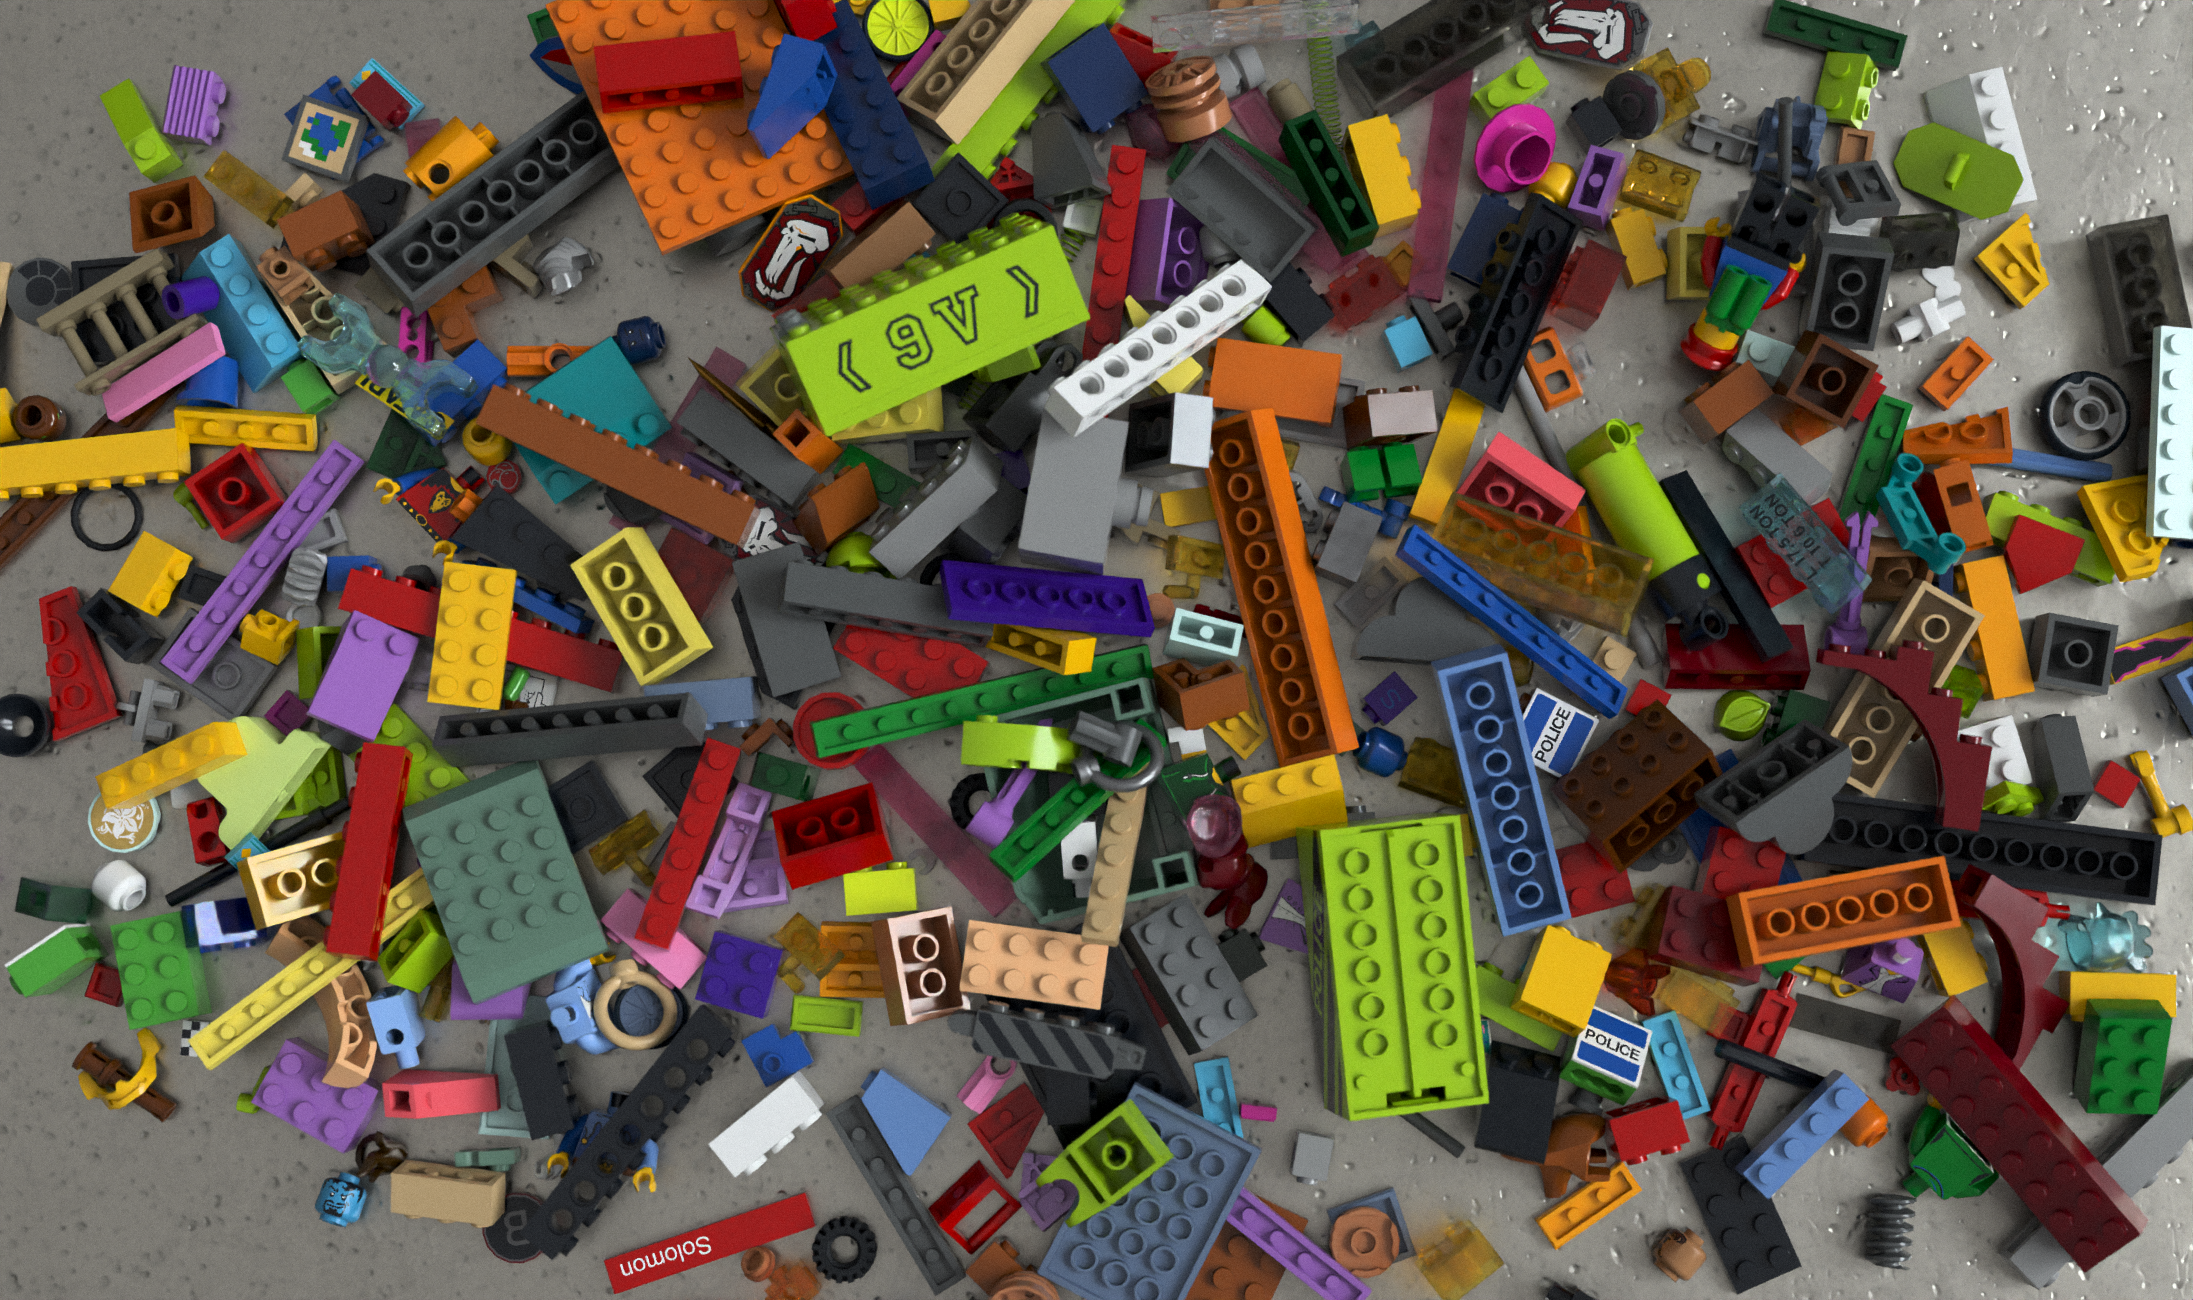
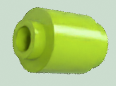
M1265 305L1241 320L1244 324L1241 331L1252 342L1284 346L1292 337L1287 331L1288 327Z

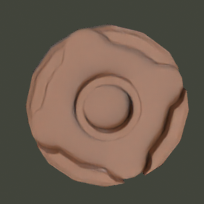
M1360 1205L1347 1209L1336 1218L1330 1229L1328 1244L1331 1255L1336 1261L1356 1277L1370 1278L1381 1275L1395 1261L1399 1252L1400 1238L1395 1224L1386 1213L1375 1207Z

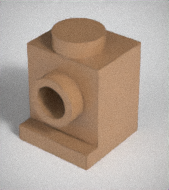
M285 246L279 250L276 247H271L259 257L261 263L256 268L286 306L315 286L310 275ZM282 266H287V271L284 274L279 275L275 273Z

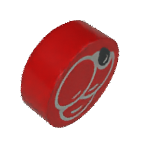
M505 459L503 462L488 468L486 475L487 483L491 489L498 484L508 494H513L519 490L523 483V472L516 463Z

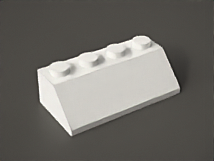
M2002 67L1969 74L1923 93L1931 123L1935 122L2014 155L2024 181L2008 212L2024 209L2037 200ZM1954 208L1958 224L1978 220V218Z

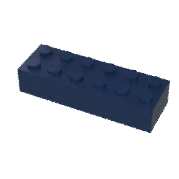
M841 0L835 3L837 12L833 13L837 28L814 40V42L825 45L838 74L828 103L823 109L871 209L874 210L934 182L935 179L929 162L847 0ZM786 26L789 34L794 36L788 26Z

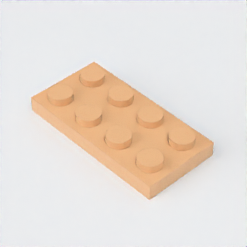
M969 919L959 991L1100 1010L1109 946L1084 943L1081 940L1080 934Z

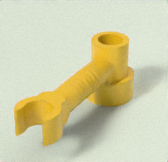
M2141 750L2130 754L2131 763L2141 778L2147 794H2149L2148 797H2150L2157 818L2150 820L2153 833L2163 835L2162 838H2165L2175 833L2182 835L2193 831V819L2184 804L2169 809L2155 776V769L2148 751Z

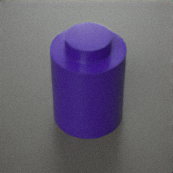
M206 276L170 284L162 290L164 309L173 319L189 317L194 313L199 314L214 310L220 298L217 285Z

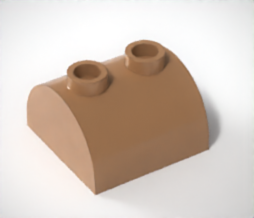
M1872 535L1862 602L1900 601L1914 578L1931 584L1934 572L1928 568L1926 560L1909 549L1903 550L1896 537Z

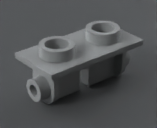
M1700 113L1699 118L1689 117L1691 124H1694V128H1687L1682 140L1688 143V147L1712 153L1715 142H1719L1721 146L1717 156L1739 164L1742 161L1749 162L1753 149L1748 148L1749 143L1758 144L1756 138L1751 136L1752 130L1733 124L1731 129L1718 125L1719 119Z

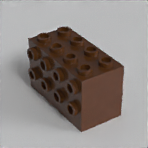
M1657 699L1651 705L1641 709L1636 717L1622 729L1616 730L1609 740L1596 751L1587 754L1583 761L1572 771L1562 775L1555 785L1550 788V791L1571 826L1621 874L1700 808L1695 801L1693 793L1723 773L1712 749Z

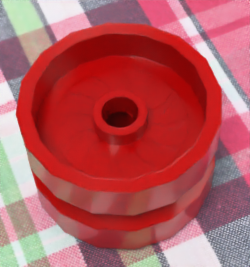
M824 692L809 698L798 709L793 722V740L799 753L809 763L827 770H844L857 764L868 753L870 746L818 758L809 722L865 708L852 697L839 692Z

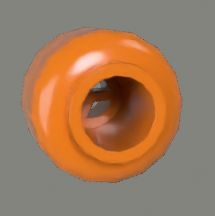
M1866 1095L1869 1100L1839 1131L1854 1146L1860 1147L1865 1145L1867 1148H1870L1878 1143L1887 1134L1889 1129L1886 1127L1888 1116Z

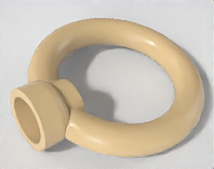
M626 959L612 964L609 967L611 977L600 986L594 999V1018L599 1030L610 1042L624 1049L641 1051L656 1047L669 1037L676 1024L677 1004L672 991L655 975L639 971L634 959ZM635 985H642L652 990L658 996L663 1006V1019L654 1032L645 1036H631L621 1032L614 1026L608 1015V1002L611 995L617 989L622 990Z

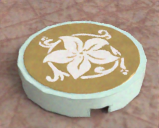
M101 792L94 798L88 814L90 832L98 844L112 852L131 853L148 845L156 836L158 823L161 820V812L155 798L131 809H106Z

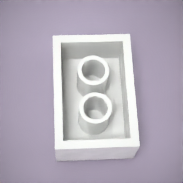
M798 1071L708 1145L734 1177H737L741 1172L748 1177L768 1160L764 1155L768 1150L771 1149L776 1154L795 1138L792 1133L795 1128L799 1126L804 1131L823 1115L819 1109L825 1102L802 1073Z

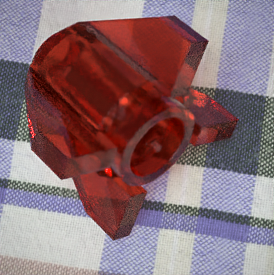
M1635 947L1609 963L1603 980L1606 989L1610 993H1613L1618 998H1622L1639 1014L1652 1017L1655 1015L1654 998L1650 996L1656 991L1658 979L1661 980L1669 975L1671 969L1670 966L1660 964L1649 965L1647 949Z

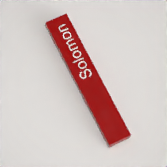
M805 1191L604 1260L615 1295L748 1250L752 1247L816 1227L817 1224Z

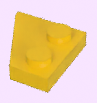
M2027 213L2021 215L1973 258L2019 309L2025 307L2049 285L2045 268L2040 263L2041 254L2038 244L2033 242L2028 225L2031 223V220Z
M1242 664L1239 668L1244 672L1250 709L1238 713L1234 718L1220 719L1207 725L1245 761L1269 737L1262 718L1247 669Z

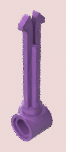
M1854 511L1845 519V525L1850 526L1840 609L1836 622L1828 625L1825 631L1824 649L1827 650L1829 643L1851 646L1850 653L1864 655L1865 648H1868L1867 630L1865 626L1861 625L1860 613L1872 527H1878L1879 524L1870 511H1867L1862 524L1860 542H1858L1860 533L1859 513Z
M1053 719L1040 720L1036 726L1051 727ZM1022 762V769H1014L995 798L989 802H983L965 831L993 850L1001 843L1013 825V809L1038 772L1035 769H1027V762Z

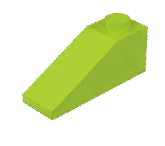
M130 78L100 95L123 145L141 174L155 183L184 165L168 138L161 133V127Z

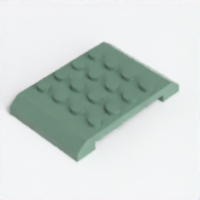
M538 760L519 761L402 809L406 827L464 984L476 1005L610 950L548 792L549 788Z

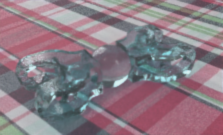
M340 293L333 294L328 304L334 316L344 323L341 334L334 340L328 341L314 338L311 335H304L296 345L301 354L328 373L338 374L349 370L357 371L364 376L367 374L368 379L376 386L386 389L392 388L394 394L402 399V406L410 424L436 440H441L447 433V428L443 419L431 410L434 399L445 392H453L464 398H470L479 388L474 378L448 360H432L422 363L411 357L408 358L407 354L399 347L389 344L384 345L381 338L374 334L373 325L365 308Z

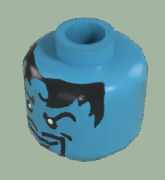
M340 1172L338 1178L329 1177L324 1180L315 1203L316 1211L321 1214L320 1220L346 1228L347 1223H355L359 1219L367 1198V1190L359 1185L360 1178Z

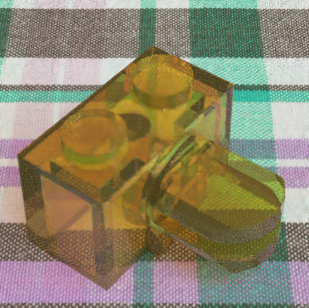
M1668 47L1641 60L1630 69L1639 70L1651 76L1660 86L1663 93L1666 114L1662 125L1655 132V135L1676 125L1699 110L1701 107L1694 94L1706 87L1711 80L1710 68L1704 60L1698 57L1690 58L1677 65Z

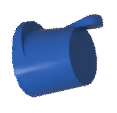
M222 356L187 378L185 391L177 394L176 403L186 406L238 409L239 363L234 359Z

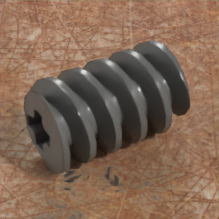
M1881 1193V1197L1870 1199V1203L1879 1207L1880 1211L1869 1213V1217L1879 1223L1867 1229L1868 1232L1876 1235L1877 1239L1866 1242L1867 1246L1876 1250V1254L1865 1256V1260L1881 1267L1910 1270L1901 1262L1911 1260L1912 1255L1902 1248L1913 1245V1240L1904 1236L1903 1233L1914 1231V1225L1904 1221V1219L1915 1217V1211L1906 1207V1205L1915 1203L1917 1198Z

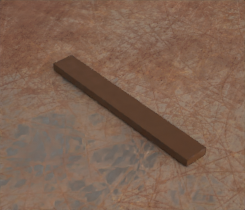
M182 381L117 423L108 419L106 412L81 438L141 432L185 388L186 381ZM84 487L77 488V493L56 494L54 490L45 491L43 496L38 498L20 497L0 517V571Z

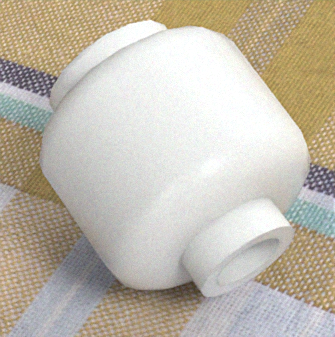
M114 860L104 863L97 868L91 885L92 893L114 912L130 911L136 908L145 898L146 879L125 860Z

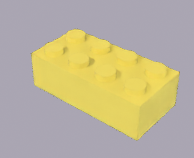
M643 527L624 528L570 565L641 686L660 683L713 648Z

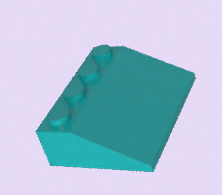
M611 335L525 391L531 395V402L536 404L538 398L552 403L564 411L563 417L569 419L571 413L582 417L596 425L595 432L601 434L604 428L628 440L626 446L634 449L636 443L645 446L672 428L669 419ZM513 442L555 505L594 480Z

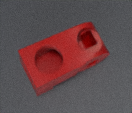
M214 796L187 804V817L195 863L206 867L228 861L224 857L231 851L219 837V826L226 815L224 806Z

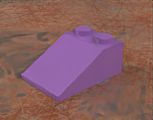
M354 610L340 629L306 715L373 743L407 673L420 639Z

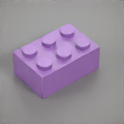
M299 1037L286 1039L251 1103L343 1154L354 1150L383 1099L382 1083L369 1076L360 1086L352 1088L334 1087L321 1081L326 1071L328 1053Z

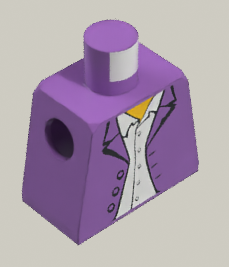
M1286 878L1258 937L1264 941L1308 954L1302 887L1294 880Z
M1906 938L1848 948L1841 979L1904 1003L1918 980L1924 951Z

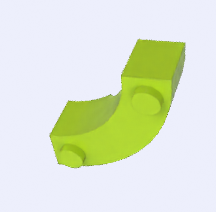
M977 715L976 722H963L961 764L977 767L1022 769V762H1027V769L1073 774L1070 760L1079 757L1081 745L1067 740L1068 729L1071 723L1068 724V728L998 723L997 716ZM1094 751L1093 756L1096 758L1100 753Z

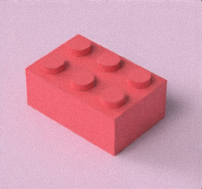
M1498 432L1465 477L1453 499L1540 557L1573 514L1586 490L1501 432Z

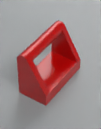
M978 1160L928 1209L937 1224L972 1255L1022 1205L1002 1182ZM994 1189L1007 1202L967 1239L955 1225Z

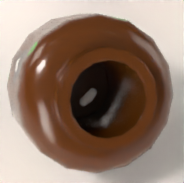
M33 395L22 399L17 404L13 413V423L17 431L24 437L40 443L51 442L59 438L64 432L66 414L62 406L56 401L44 396Z

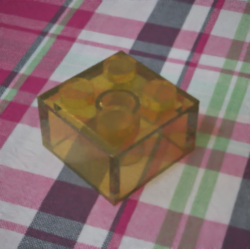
M1462 1220L1458 1221L1445 1232L1447 1237L1437 1245L1432 1242L1417 1254L1420 1259L1415 1262V1265L1442 1300H1459L1505 1264L1482 1232L1470 1220L1466 1223H1463Z

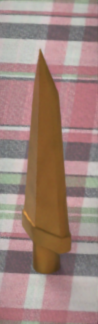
M688 358L697 372L750 419L759 430L765 432L774 441L777 440L773 432L778 426L766 414L759 411L706 368Z

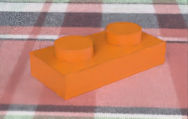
M1967 336L1918 389L1939 408L1946 411L1994 359Z

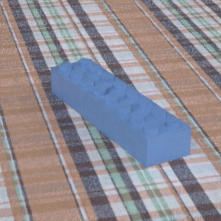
M1498 643L1432 661L1431 666L1498 929L1503 937L1571 919L1507 652Z

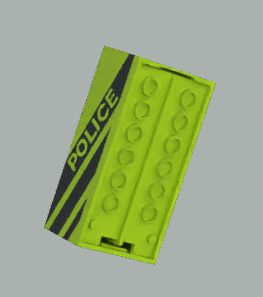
M1427 812L1296 827L1324 1108L1348 1121L1489 1103L1460 815Z

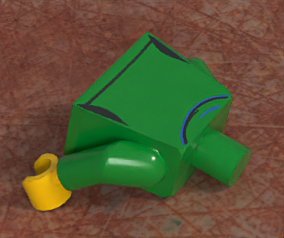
M1929 1092L1927 1096L1929 1105L1925 1106L1915 1122L1907 1146L1909 1150V1165L1915 1172L1904 1179L1903 1184L1915 1198L1929 1188L1943 1200H1947L1950 1197L1959 1199L1981 1196L1999 1179V1172L1947 1112L1941 1116L1940 1110L1944 1108Z

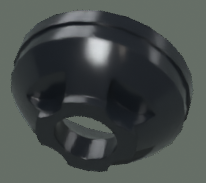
M9 694L1 697L0 754L17 758L37 752L47 742L50 735L51 719L47 709L37 699L28 695ZM23 716L31 718L34 724L32 733L26 737L20 736L16 731V723Z

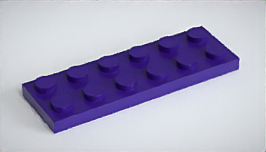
M942 560L939 569L948 619L1140 637H1151L1155 629L1143 579Z

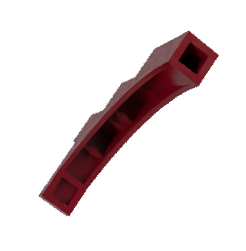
M1905 639L1902 640V646L1891 644L1889 658H1886L1887 651L1865 648L1864 655L1850 653L1851 646L1829 643L1828 650L1818 648L1817 663L1856 669L1868 675L1890 691L1910 712L1921 729L1934 763L1937 782V804L1934 822L1945 827L1979 831L1992 747L1981 743L1982 737L1960 734V738L1957 740L1963 699L1954 697L1952 689L1931 687V692L1928 693L1934 651L1924 649V642Z
M1969 864L1955 887L1953 894L1954 897L1966 904L1980 918L1994 942L2001 967L2003 988L2000 1020L1994 1041L2020 1070L2042 1030L2044 1029L2053 1034L2070 1004L2042 987L2060 956L2031 940L2049 908L1996 876Z

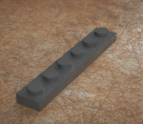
M856 1094L828 1111L826 1115L935 1296L966 1277L964 1270L859 1096Z

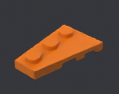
M2008 407L1996 409V415L1980 418L1978 414L1965 416V422L1953 425L1939 422L1905 430L1902 437V453H1910L1917 456L1923 464H1940L1952 458H1960L1961 461L1969 460V464L2012 463L2013 450Z

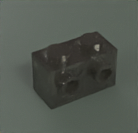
M1951 212L1887 216L1881 219L1879 238H1888L1894 251L1891 270L1936 269L1941 266L1955 265L1960 229Z

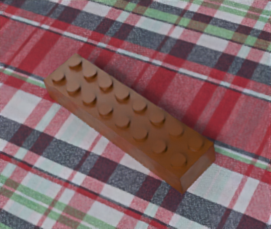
M506 383L504 388L493 384L475 422L479 426L733 545L744 548L761 512L754 506L756 500L753 497L736 489H733L730 495L722 491L724 485L704 474H701L699 479L690 476L692 470L688 469V467L671 459H668L666 464L659 462L660 455L636 443L634 449L626 446L628 440L604 428L602 433L599 434L594 431L596 425L582 417L571 413L569 419L562 416L564 411L552 403L538 398L535 404L530 401L531 395L509 383Z

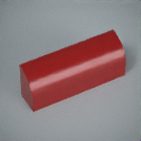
M735 31L593 46L603 114L744 98Z

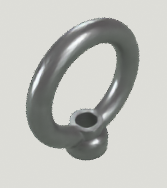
M1115 721L1110 723L1127 725L1143 733L1141 741L1150 752V762L1143 772L1131 778L1118 779L1109 777L1100 771L1098 762L1093 756L1094 751L1083 746L1080 748L1079 757L1070 760L1073 776L1080 787L1092 782L1097 787L1110 792L1127 793L1142 789L1157 778L1164 764V750L1158 737L1148 728L1134 722Z

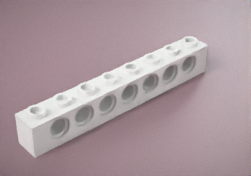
M1243 258L1232 266L1229 263L1224 265L1212 280L1204 279L1197 284L1190 295L1187 297L1184 295L1177 297L1171 303L1168 310L1163 313L1160 310L1155 312L1140 329L1137 327L1130 329L1124 335L1121 342L1116 345L1113 343L1108 344L1101 350L1096 359L1091 362L1088 359L1083 361L1068 378L1064 376L1058 378L1048 389L1050 396L1044 408L1074 438L1260 308L1272 286Z

